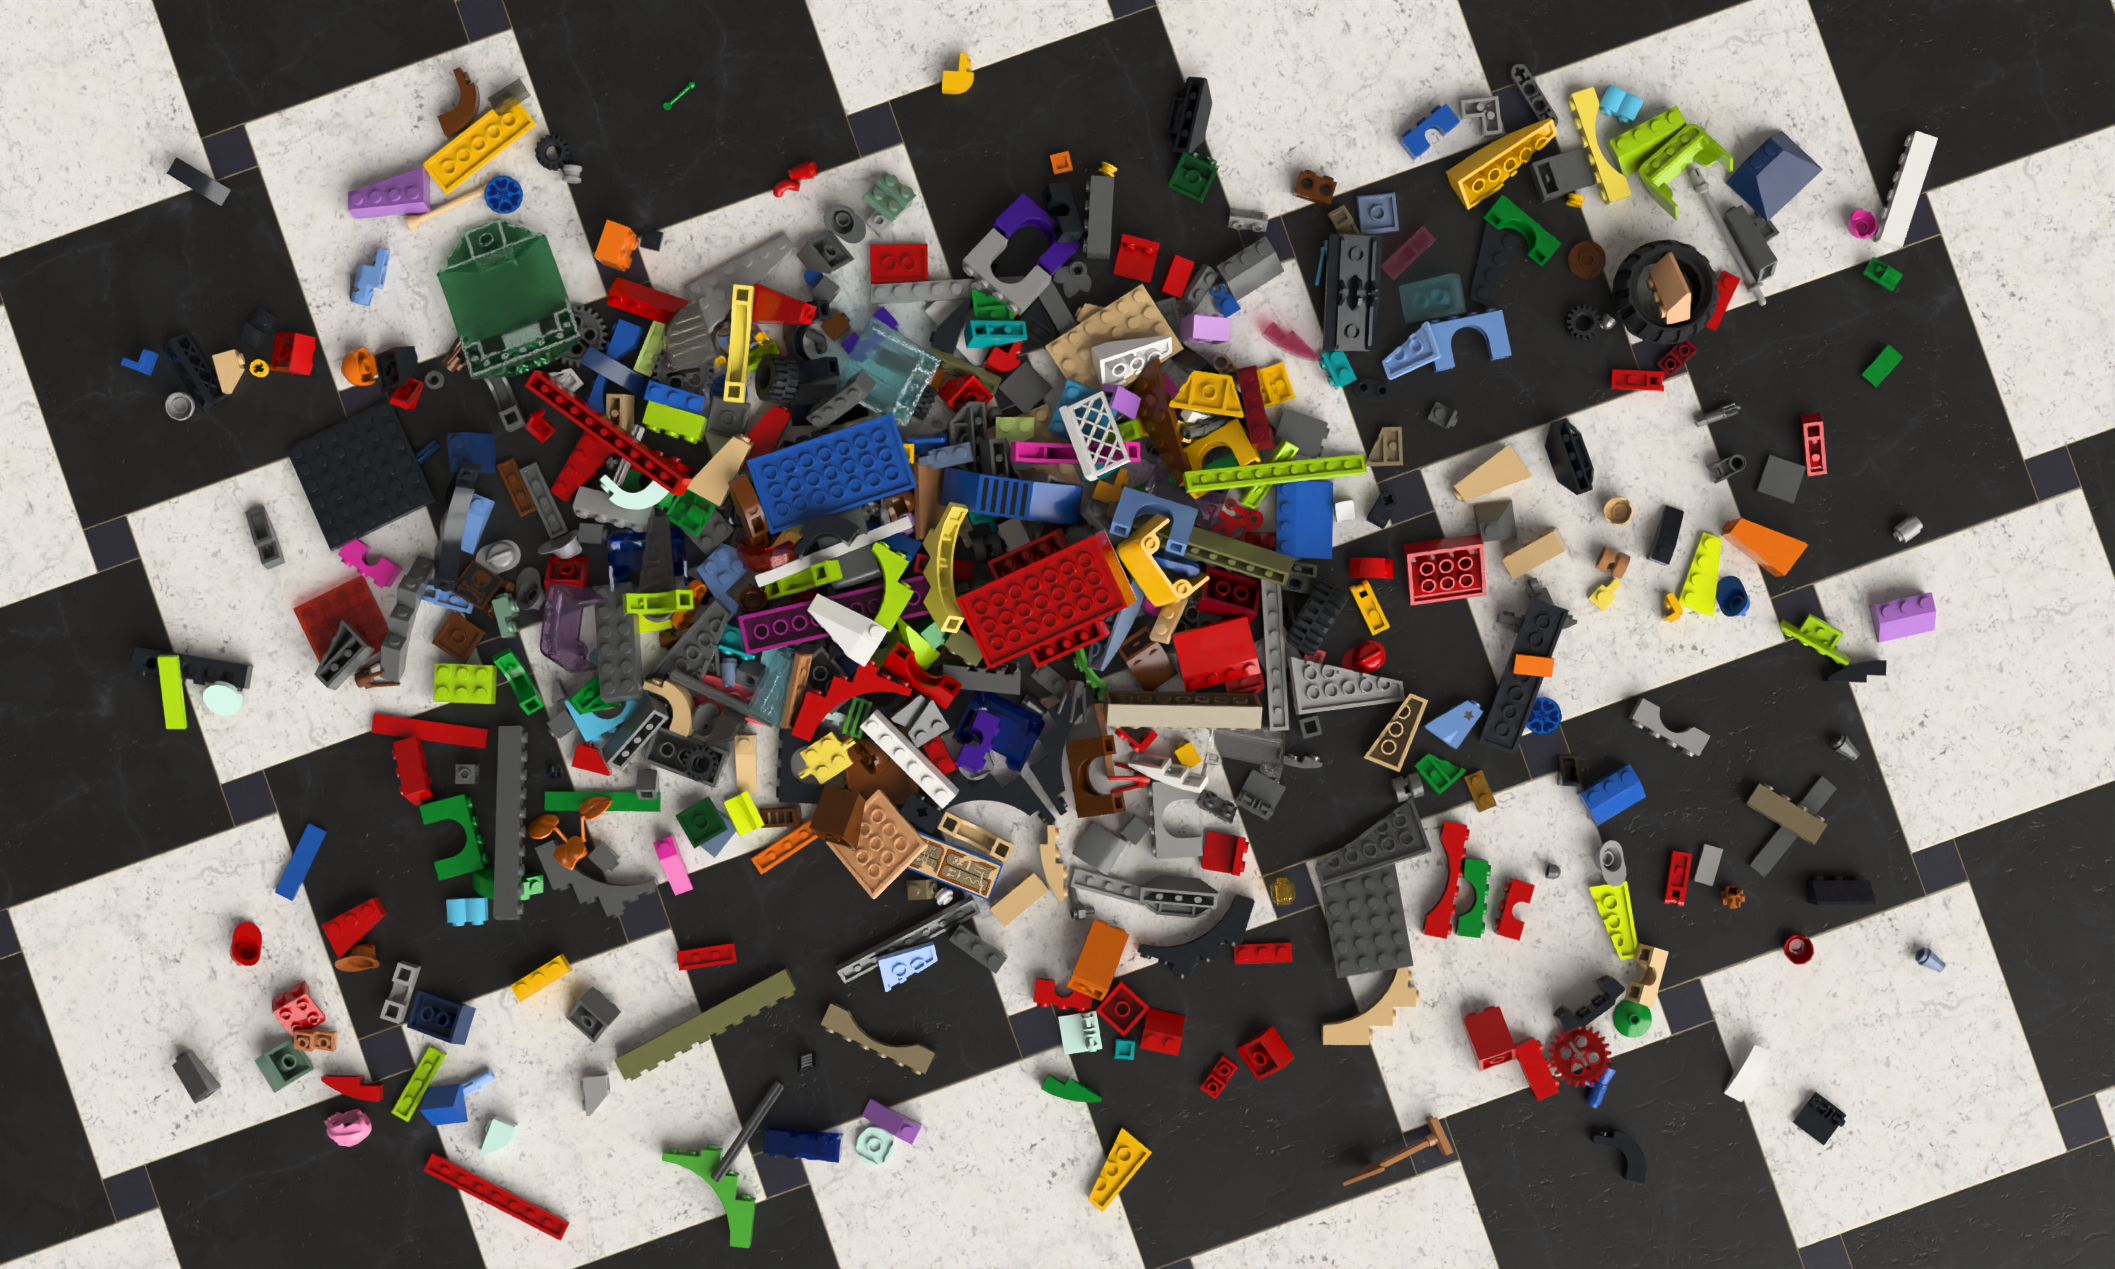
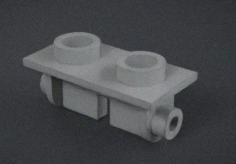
M1230 210L1228 227L1237 230L1247 229L1255 232H1266L1268 215L1265 212L1251 211V217H1247L1246 210Z

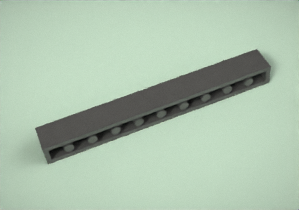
M499 726L493 904V917L496 920H520V914L524 912V905L521 902V895H524V884L521 883V876H524L525 867L522 864V857L525 856V845H522V837L526 835V829L523 826V818H526V807H523V799L527 797V791L524 788V781L527 780V770L524 769V762H527L528 759L527 750H525V743H528V732L522 726Z

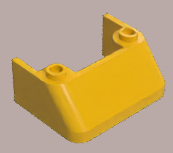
M1160 514L1152 517L1116 548V554L1149 602L1155 606H1163L1184 599L1210 579L1208 575L1200 572L1198 577L1191 576L1186 580L1178 579L1171 584L1152 557V554L1160 546L1159 538L1155 533L1170 522L1168 518Z

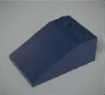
M418 990L407 1027L451 1044L465 1045L476 1008Z

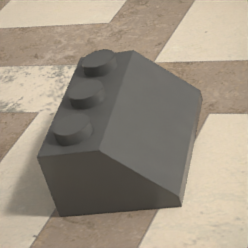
M1264 236L1218 265L1216 272L1237 302L1283 273L1284 269L1267 237Z

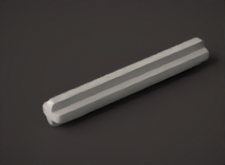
M635 424L631 435L641 441L645 428ZM622 457L612 479L620 489L631 465Z

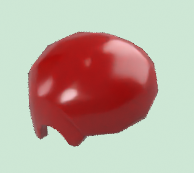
M1792 934L1784 942V954L1791 962L1801 965L1811 961L1814 955V946L1805 935Z

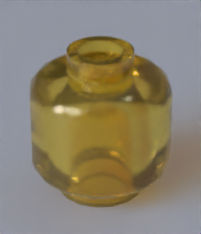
M1287 877L1277 878L1276 882L1270 885L1271 898L1274 903H1277V906L1291 905L1292 901L1296 899L1295 884L1292 881H1288Z

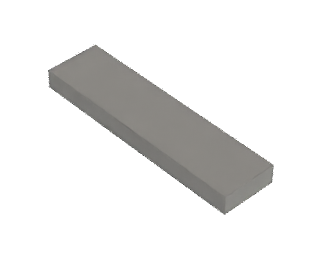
M1074 867L1069 886L1142 905L1139 903L1141 885Z

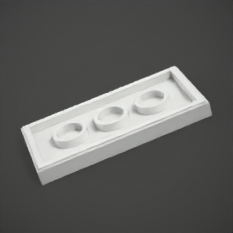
M965 300L935 301L925 310V313L939 326ZM970 306L956 348L971 365L978 367L984 360L989 348H966L964 329L970 320H974L973 308Z

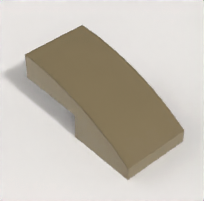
M1345 205L1327 214L1337 234L1361 235Z

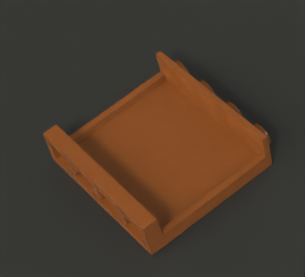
M896 727L912 743L911 738L906 732L907 727ZM863 732L861 739L869 735ZM840 736V741L843 743L851 736ZM853 737L854 739L852 741H858L860 739ZM852 745L847 749L853 764L844 769L846 772V778H843L845 790H857L867 801L880 789L894 805L904 804L911 793H920L919 785L891 757L886 768L875 775H871L860 762L862 760L861 754H856L855 746Z

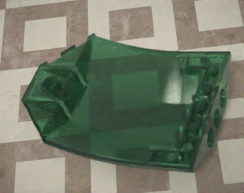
M500 218L462 233L460 236L461 241L456 248L452 249L447 257V263L436 275L449 306L472 379L512 377L554 361L582 339L565 286L545 234L529 231L528 228L517 224H509L506 220Z

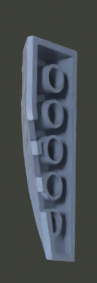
M1121 561V566L1137 601L1129 607L1103 618L1110 634L1090 645L1087 667L1090 669L1103 671L1127 636L1144 598V593Z

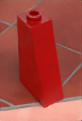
M754 284L753 323L811 325L816 306L767 286Z
M779 405V407L773 406L747 433L746 436L751 439L750 441L754 445L742 468L750 471L747 460L775 452L792 418L789 413L790 409Z

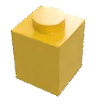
M1184 740L1175 746L1176 750L1173 752L1183 766H1189V769L1202 762L1190 741L1186 743Z

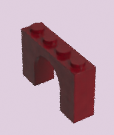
M1256 365L1237 369L1251 445L1257 452L1276 448L1274 432L1269 425L1262 393L1266 391L1262 373Z

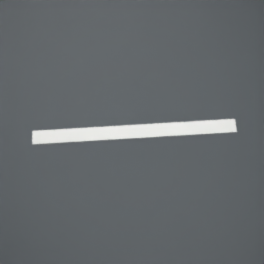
M908 516L871 530L867 532L868 534L857 536L850 547L841 542L805 556L802 560L797 559L754 577L758 587L764 586L810 568L812 565L833 559L912 527Z

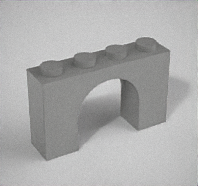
M993 228L963 259L962 267L967 275L974 276L981 287L988 288L997 300H1002L1006 303L1007 308L1011 312L1021 315L1050 284L1051 276L1036 265L1020 282L1007 284L999 281L991 271V264L1007 247L1008 240Z
M1151 781L1152 786H1148V794L1153 799V805H1149L1150 817L1154 816V824H1150L1151 836H1155V843H1152V855H1156V859L1203 856L1201 836L1175 837L1165 830L1162 823L1163 812L1171 802L1183 799H1199V793L1183 790L1160 781Z

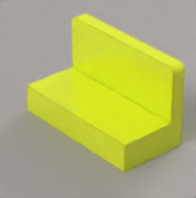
M748 790L723 803L739 837L764 826Z

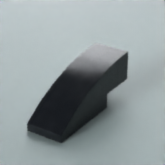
M177 157L167 172L168 175L223 207L232 192L229 188Z
M1887 660L1850 664L1823 677V681L1867 683V675L1886 676Z

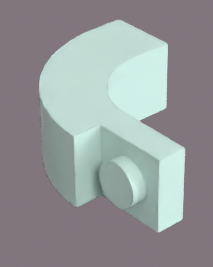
M605 474L599 479L601 482L599 486L607 493L610 491L613 493L608 500L626 509L638 510L651 507L669 493V491L654 480L643 490L629 493L620 489Z

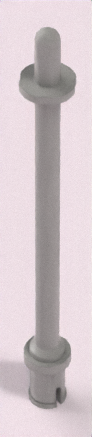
M1699 168L1694 169L1688 175L1696 188L1694 189L1695 192L1702 195L1750 286L1747 292L1753 291L1758 303L1764 306L1766 299L1759 288L1763 283L1757 284L1708 191L1709 183H1706Z

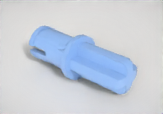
M489 1068L477 1076H472L469 1081L463 1083L464 1096L476 1089H481V1086L494 1080L495 1075L493 1071Z

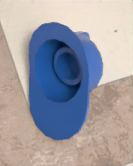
M1726 576L1718 582L1716 600L1722 613L1727 617L1746 616L1750 606V599L1740 579L1735 576Z

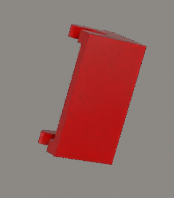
M1177 255L1171 256L1158 292L1181 299L1195 262Z

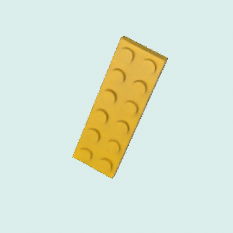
M511 94L422 165L443 192L448 195L537 124L516 97Z

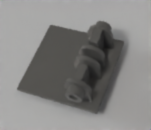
M1252 769L1234 803L1268 821L1274 813V809L1286 787Z
M1203 790L1201 797H1199L1196 803L1199 808L1214 814L1215 817L1217 816V818L1224 822L1227 821L1232 824L1237 807L1232 802L1224 801L1212 791Z

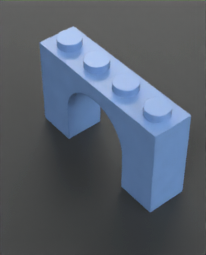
M1491 308L1485 310L1484 314L1478 315V312L1466 314L1467 317L1459 319V316H1452L1445 322H1440V319L1430 321L1432 332L1442 356L1432 361L1434 372L1455 367L1451 339L1455 331L1463 327L1475 328L1482 333L1486 340L1490 361L1511 356L1503 311Z
M1124 486L1109 533L1128 539L1136 518L1144 514H1160L1170 520L1168 522L1170 535L1165 550L1184 556L1198 509Z

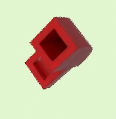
M1023 341L1008 343L1005 351L996 346L990 347L981 365L999 373L1013 370L1021 362L1015 356L1017 357L1020 354Z
M1350 558L1349 577L1393 579V559Z

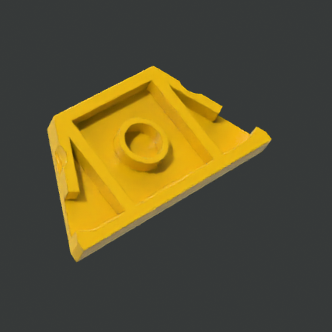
M1193 370L1187 382L1182 385L1178 394L1169 403V406L1173 408L1244 418L1233 378L1229 375Z

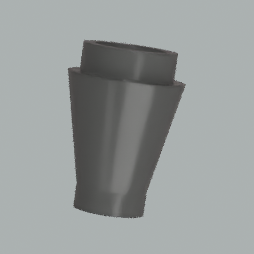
M1838 734L1831 741L1834 751L1850 758L1852 761L1860 755V752L1846 735Z

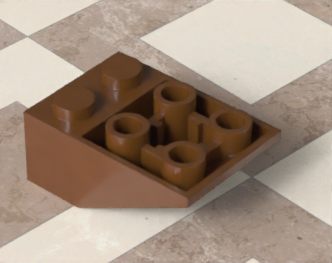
M1145 626L1124 640L1118 649V653L1143 690L1153 691L1177 675L1178 671L1159 642L1150 639L1151 630L1148 626Z

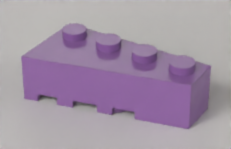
M424 167L350 191L348 192V210L355 219L430 212V176Z

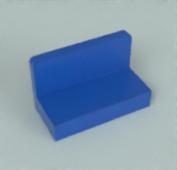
M143 349L138 362L123 357L121 365L151 376L159 354Z
M948 433L910 435L906 439V444H914V455H927L928 451L949 446Z

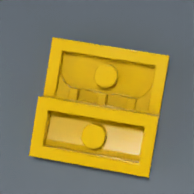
M1284 362L1260 369L1266 391L1262 393L1265 409L1296 398Z

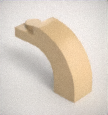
M659 678L645 681L643 689L665 697L672 706L673 719L669 730L686 737L694 733L692 716L696 705L693 697L684 685L671 679L665 680L664 683Z

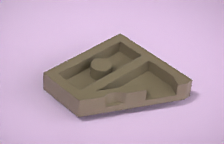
M1382 427L1366 461V467L1402 466V427Z

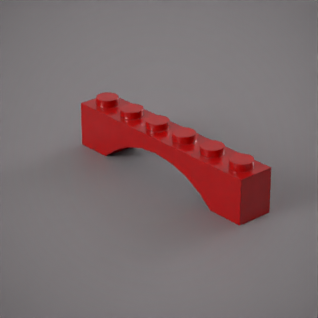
M1442 820L1439 840L1447 857V881L1440 899L1425 914L1422 928L1423 935L1447 939V935H1451L1452 924H1450L1451 916H1454L1456 905H1453L1454 897H1458L1459 893L1457 880L1462 876L1463 867H1460L1461 859H1465L1466 855L1464 842L1468 840L1470 829H1467L1468 825Z

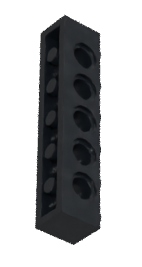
M134 647L130 669L137 670L136 674L148 676V673H155V677L160 678L157 657L159 655H179L182 682H186V679H191L193 684L205 685V682L213 684L216 681H223L234 685L237 691L243 692V688H250L253 666L144 647ZM153 658L157 660V666L155 668H152L151 666V660ZM191 664L195 667V672L192 675L188 671ZM209 668L214 670V675L211 678L207 675ZM228 671L233 673L231 681H228L226 678Z

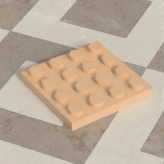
M880 789L865 802L857 849L826 842L873 899H876L928 846L925 840L908 820L899 814L900 811Z

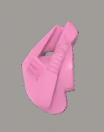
M353 1109L344 1114L336 1112L324 1121L327 1126V1135L341 1146L350 1147L358 1144L372 1130L369 1117L366 1113H362L360 1109Z

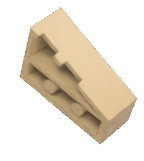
M1557 528L1549 531V529L1538 534L1539 538L1534 541L1532 538L1522 543L1523 547L1518 550L1513 548L1505 552L1506 557L1502 561L1513 579L1563 553L1568 548Z

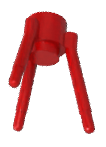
M1115 763L1117 767L1137 771L1127 764ZM1139 771L1134 772V776L1108 777V780H1134L1135 784L1111 790L1110 793L1144 788V785H1150V777Z

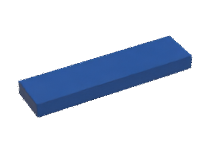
M308 823L275 893L291 901L295 899L327 833L326 830Z

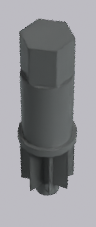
M1734 402L1721 406L1718 409L1694 418L1697 427H1701L1721 419H1726L1738 414V410L1741 407L1739 404L1735 405Z

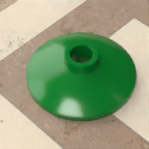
M1625 1000L1616 1007L1613 1022L1619 1033L1629 1038H1636L1644 1035L1649 1030L1652 1023V1015L1648 1006ZM1632 1016L1637 1017V1021L1635 1023L1631 1022Z

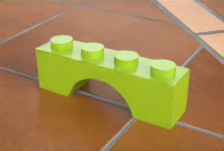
M828 560L766 584L764 587L768 600H777L843 579L839 561Z

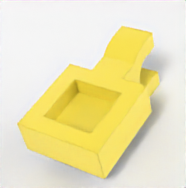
M1614 578L1606 587L1601 584L1588 599L1600 610L1604 611L1616 598L1612 593L1622 583L1617 578Z

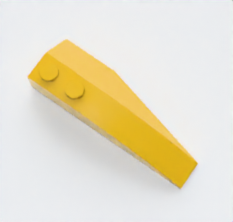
M1548 118L1510 133L1478 150L1446 171L1451 187L1466 209L1469 210L1498 191L1509 176L1513 177L1517 173L1516 169L1523 163L1526 164L1536 150L1540 151L1557 134L1553 119Z

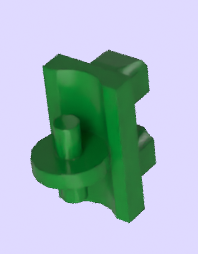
M1875 257L1871 258L1862 273L1891 292L1903 276V274Z

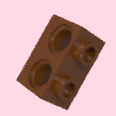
M1310 170L1300 171L1292 196L1329 207L1337 185L1334 178L1325 175L1319 177ZM1308 180L1311 183V187L1305 189L1302 187L1301 182ZM1326 186L1329 188V193L1324 195L1320 192L1319 188Z

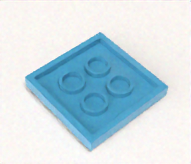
M1069 378L1047 431L1071 441L1059 408L1065 405L1067 407L1101 391ZM1105 394L1108 404L1110 405L1112 396ZM1102 399L1095 400L1092 408L1100 411L1103 404ZM1080 407L1075 409L1076 416L1083 418L1086 408ZM1110 408L1115 419L1117 411ZM1090 410L1086 420L1095 423L1099 413ZM1102 415L1098 425L1107 428L1110 421L1109 417ZM1085 423L1082 429L1083 434L1089 436L1093 425ZM1097 427L1093 438L1102 440L1105 430Z

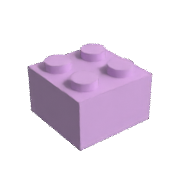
M1205 312L1188 314V317L1181 319L1179 342L1207 345L1229 342L1231 318H1224L1223 314L1206 316Z

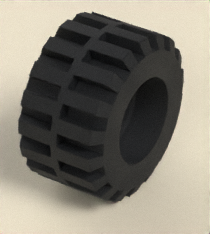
M766 354L761 359L755 377L756 394L760 400L765 402L789 403L796 392L798 384V366L796 361L788 356Z

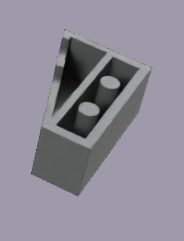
M1007 438L979 441L982 474L1014 479L1022 478L1016 469L1015 463L1011 461V448Z
M341 620L340 628L336 636H333L332 644L328 652L324 654L314 674L327 688L335 691L375 650L370 642L351 623Z

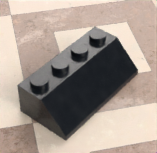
M845 384L797 385L796 392L790 401L792 426H813L806 417L814 404L825 396L827 398L832 397ZM869 396L829 425H840L868 416Z

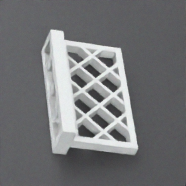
M1103 391L1067 407L1065 405L1059 408L1084 476L1090 482L1098 479L1097 476L1131 461ZM1099 398L1103 402L1100 411L1092 408L1094 401ZM1080 407L1086 408L1083 418L1077 417L1074 410ZM1090 410L1099 413L1095 423L1086 420ZM1102 415L1109 417L1110 421L1107 428L1098 425ZM1085 423L1093 425L1089 436L1082 432ZM1097 427L1105 430L1102 440L1093 438ZM1109 432L1116 435L1113 445L1105 442ZM1091 440L1100 443L1096 453L1089 450ZM1103 445L1112 447L1108 458L1100 455ZM1116 449L1122 451L1124 456L1119 461L1112 460ZM1098 457L1107 460L1104 468L1099 470L1095 466Z

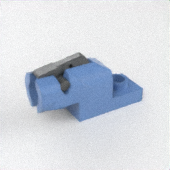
M378 248V252H375L373 258L375 266L360 264L356 273L350 276V300L352 303L370 306L375 292L373 288L383 289L390 256L388 250Z

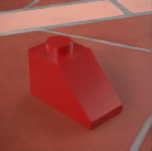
M583 741V744H577L571 767L606 776L612 775V770L606 764L599 748H595L593 743Z

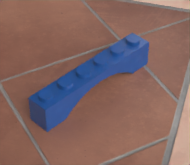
M619 319L618 323L615 322L612 328V340H608L606 344V355L619 362L622 357L638 346L644 329ZM598 374V376L593 378L591 395L588 394L585 401L606 416V387L609 379Z

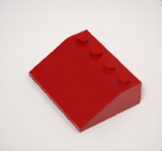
M1479 534L1403 544L1411 606L1487 595L1484 545Z
M1247 615L1172 634L1181 680L1186 693L1260 673Z

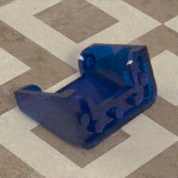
M976 690L952 738L956 739L960 744H969L972 740L980 742L979 737L969 731V728L978 710L1000 718L998 725H1001L997 736L993 735L991 742L994 744L991 750L1006 757L1005 763L1010 770L1021 772L1045 726V721L1037 715L1021 710L1020 706L993 692Z

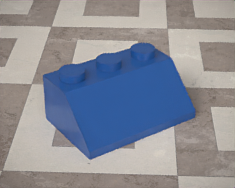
M1630 764L1622 765L1576 793L1596 826H1599L1646 797L1641 782Z

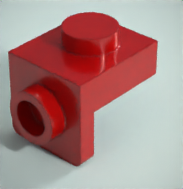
M543 408L538 412L534 411L527 418L529 422L525 427L541 443L550 438L556 431L554 427L542 418L545 413Z

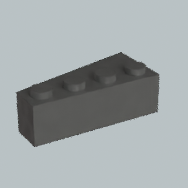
M943 659L942 676L948 674L961 683L962 687L960 689L1020 695V661H1007L988 669L984 660H981L975 667L974 665H968L963 660Z

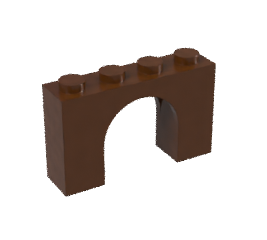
M1107 735L1065 742L1078 818L1126 811L1123 792L1102 794L1094 789L1089 779V768L1095 758L1116 754L1114 736Z

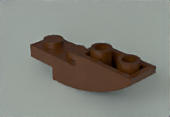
M745 474L729 481L728 485L736 514L741 517L749 549L754 553L770 545L767 536L769 528L756 493Z

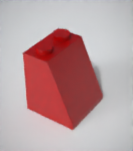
M1490 1006L1485 1008L1484 1012L1478 1014L1473 1012L1463 1018V1026L1479 1072L1516 1059V1047L1499 1006Z

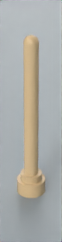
M488 185L430 210V212H425L418 216L412 214L406 216L405 220L411 231L416 230L422 222L485 195Z

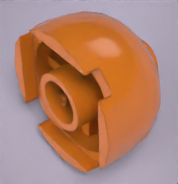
M366 347L349 351L342 361L341 373L348 382L356 386H368L376 381L373 380L374 375L378 373L375 357L366 351L369 350Z

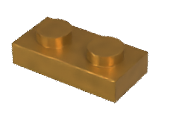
M1482 770L1463 777L1479 813L1497 805Z

